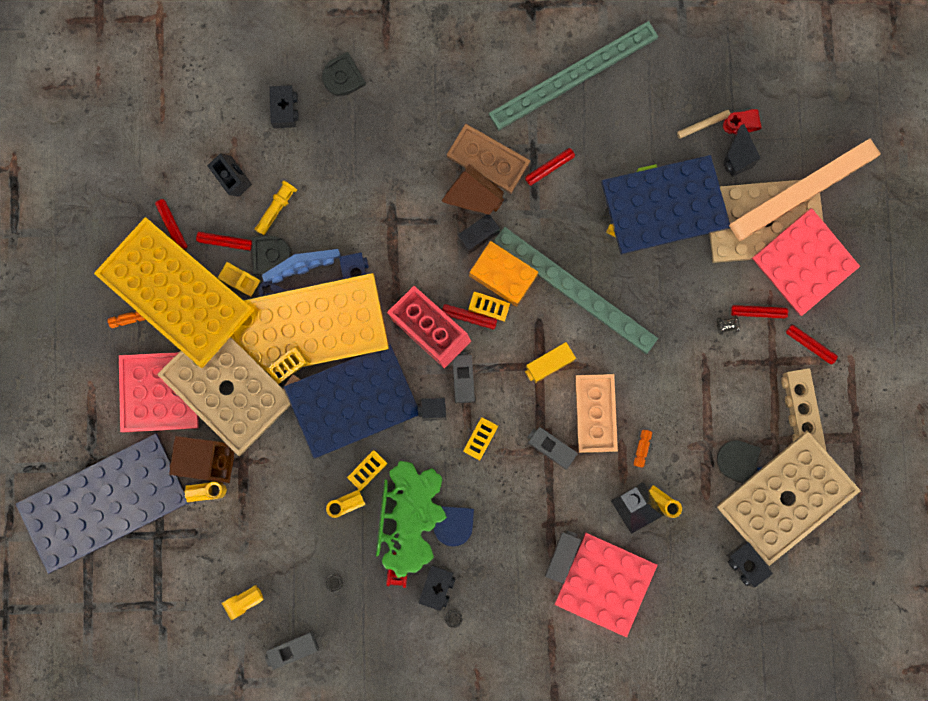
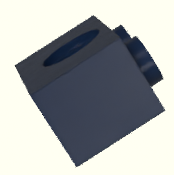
M362 252L339 257L343 279L352 278L351 275L355 270L361 271V276L367 275L366 269L369 268L367 257L363 258Z

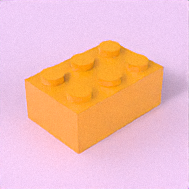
M490 241L469 272V276L517 307L539 272Z

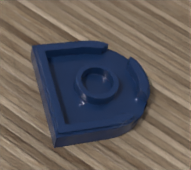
M441 506L447 518L442 522H437L434 527L437 539L444 545L452 547L464 544L472 533L474 509Z

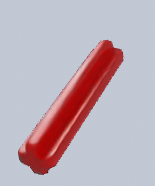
M568 148L525 177L528 185H533L575 157L573 150Z
M164 199L156 201L155 205L172 240L183 250L187 249L188 246Z
M198 232L196 235V241L199 243L248 251L252 249V241L248 239Z
M444 304L442 311L449 317L475 325L495 329L497 319L447 304Z
M733 305L731 307V315L785 319L788 317V308Z
M791 325L787 329L786 334L829 364L836 362L838 358L836 354L799 328Z

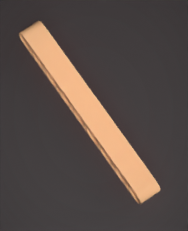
M870 138L731 223L729 227L740 242L880 156L881 153Z

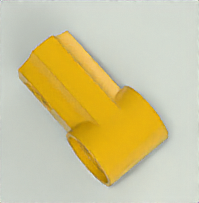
M222 482L186 485L185 498L187 502L221 499L225 496L227 489ZM215 485L220 489L217 496L212 493V488Z
M652 485L649 492L664 515L668 518L678 517L682 512L681 504ZM669 504H674L677 507V512L674 515L670 514L667 510Z
M358 489L330 501L326 506V511L329 516L338 518L364 506L365 503ZM334 503L339 504L341 507V511L336 515L330 512V506Z
M255 585L240 595H235L226 600L222 605L232 621L247 612V609L259 604L264 598L260 589Z

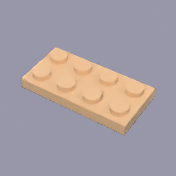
M614 374L576 375L578 453L617 452Z

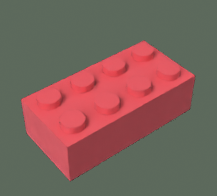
M415 286L387 312L391 320L443 368L471 342L467 332Z

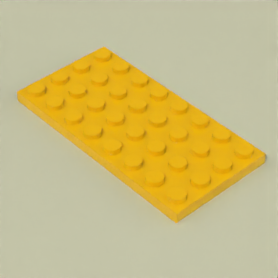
M146 217L94 273L200 368H203L254 311L253 308Z
M374 273L244 300L254 311L231 336L266 372L269 366L294 347H298L309 362L305 366L389 349ZM294 355L291 356L295 363L298 364L297 358ZM287 359V360H286V363L288 364V366L290 367V369H292L293 366H292V364L290 363V361ZM280 364L279 366L281 367V369L283 371H286V368L283 366V364ZM277 368L273 369L275 373L279 372Z

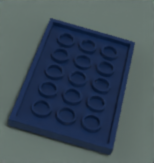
M711 155L601 181L621 255L730 229V221Z
M391 344L387 350L362 355L283 387L313 459L418 416V406Z

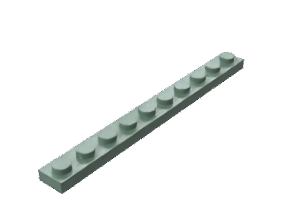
M648 21L489 113V117L499 131L657 40L658 35Z
M506 227L502 229L493 241L499 247L537 270L540 278L645 354L650 351L658 340L655 335Z

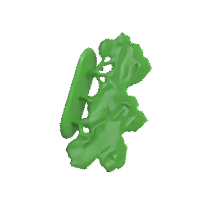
M399 461L398 466L390 471V477L395 483L394 490L387 492L388 481L384 480L376 545L377 557L380 553L381 543L385 541L388 544L390 551L382 558V564L386 569L394 570L397 578L405 577L408 572L416 573L423 565L428 564L434 558L431 547L421 537V532L423 530L431 531L437 522H442L447 518L441 505L434 504L431 501L435 494L440 492L442 483L440 474H437L431 468L418 475L413 463ZM402 490L403 493L397 494V491ZM386 497L397 501V505L392 513H385ZM384 518L394 519L397 522V529L391 535L383 533ZM397 533L400 534L398 538L394 537ZM393 539L398 541L401 545V549L398 550L397 548H395L393 546L394 542H391V540ZM392 550H395L397 554L393 555Z

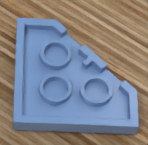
M339 249L294 254L264 273L262 278L264 282L272 281L273 284L278 283L292 275L305 274L310 269L322 265H331L341 255Z

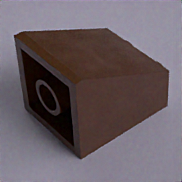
M468 164L441 201L489 215L492 211L496 212L503 204L504 199L502 197L504 191Z
M175 436L169 475L230 483L235 452L223 442Z

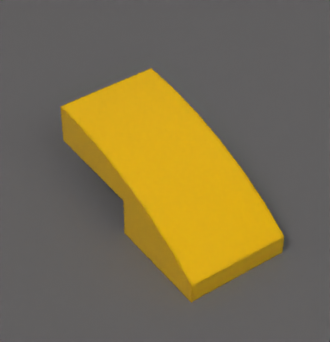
M226 262L217 278L250 297L261 281Z

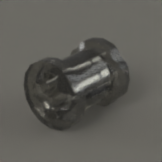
M737 315L726 319L717 318L716 324L719 335L728 331H740Z

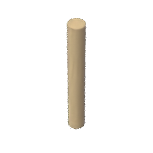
M729 110L723 111L678 131L677 135L681 139L728 118L731 113Z

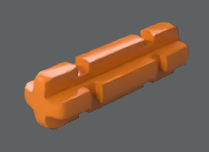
M135 311V313L130 312L118 315V317L108 318L109 327L116 328L119 325L124 326L135 323L137 320L143 321L146 319Z
M642 430L641 440H639L636 452L637 458H635L633 463L636 467L643 468L646 460L644 458L647 457L650 445L649 440L652 437V432L649 430Z

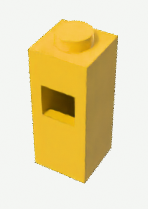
M567 342L527 364L525 374L530 381L533 380L537 383L575 361L576 357Z

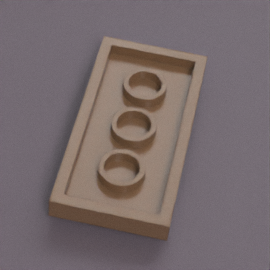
M467 124L464 125L446 155L447 158L465 168L470 164L492 183L512 194L530 164V160Z

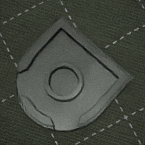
M348 51L329 61L323 70V84L334 95L345 96L366 85L364 78Z
M277 236L252 237L254 275H263L291 257L290 248L283 239Z
M730 441L724 444L717 453L716 461L724 476L745 483L753 475L761 448L743 441Z

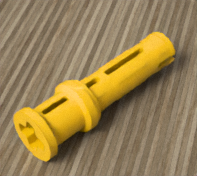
M284 180L277 194L273 195L274 200L254 228L264 236L283 206L289 204L288 200L293 192L297 191L294 186Z

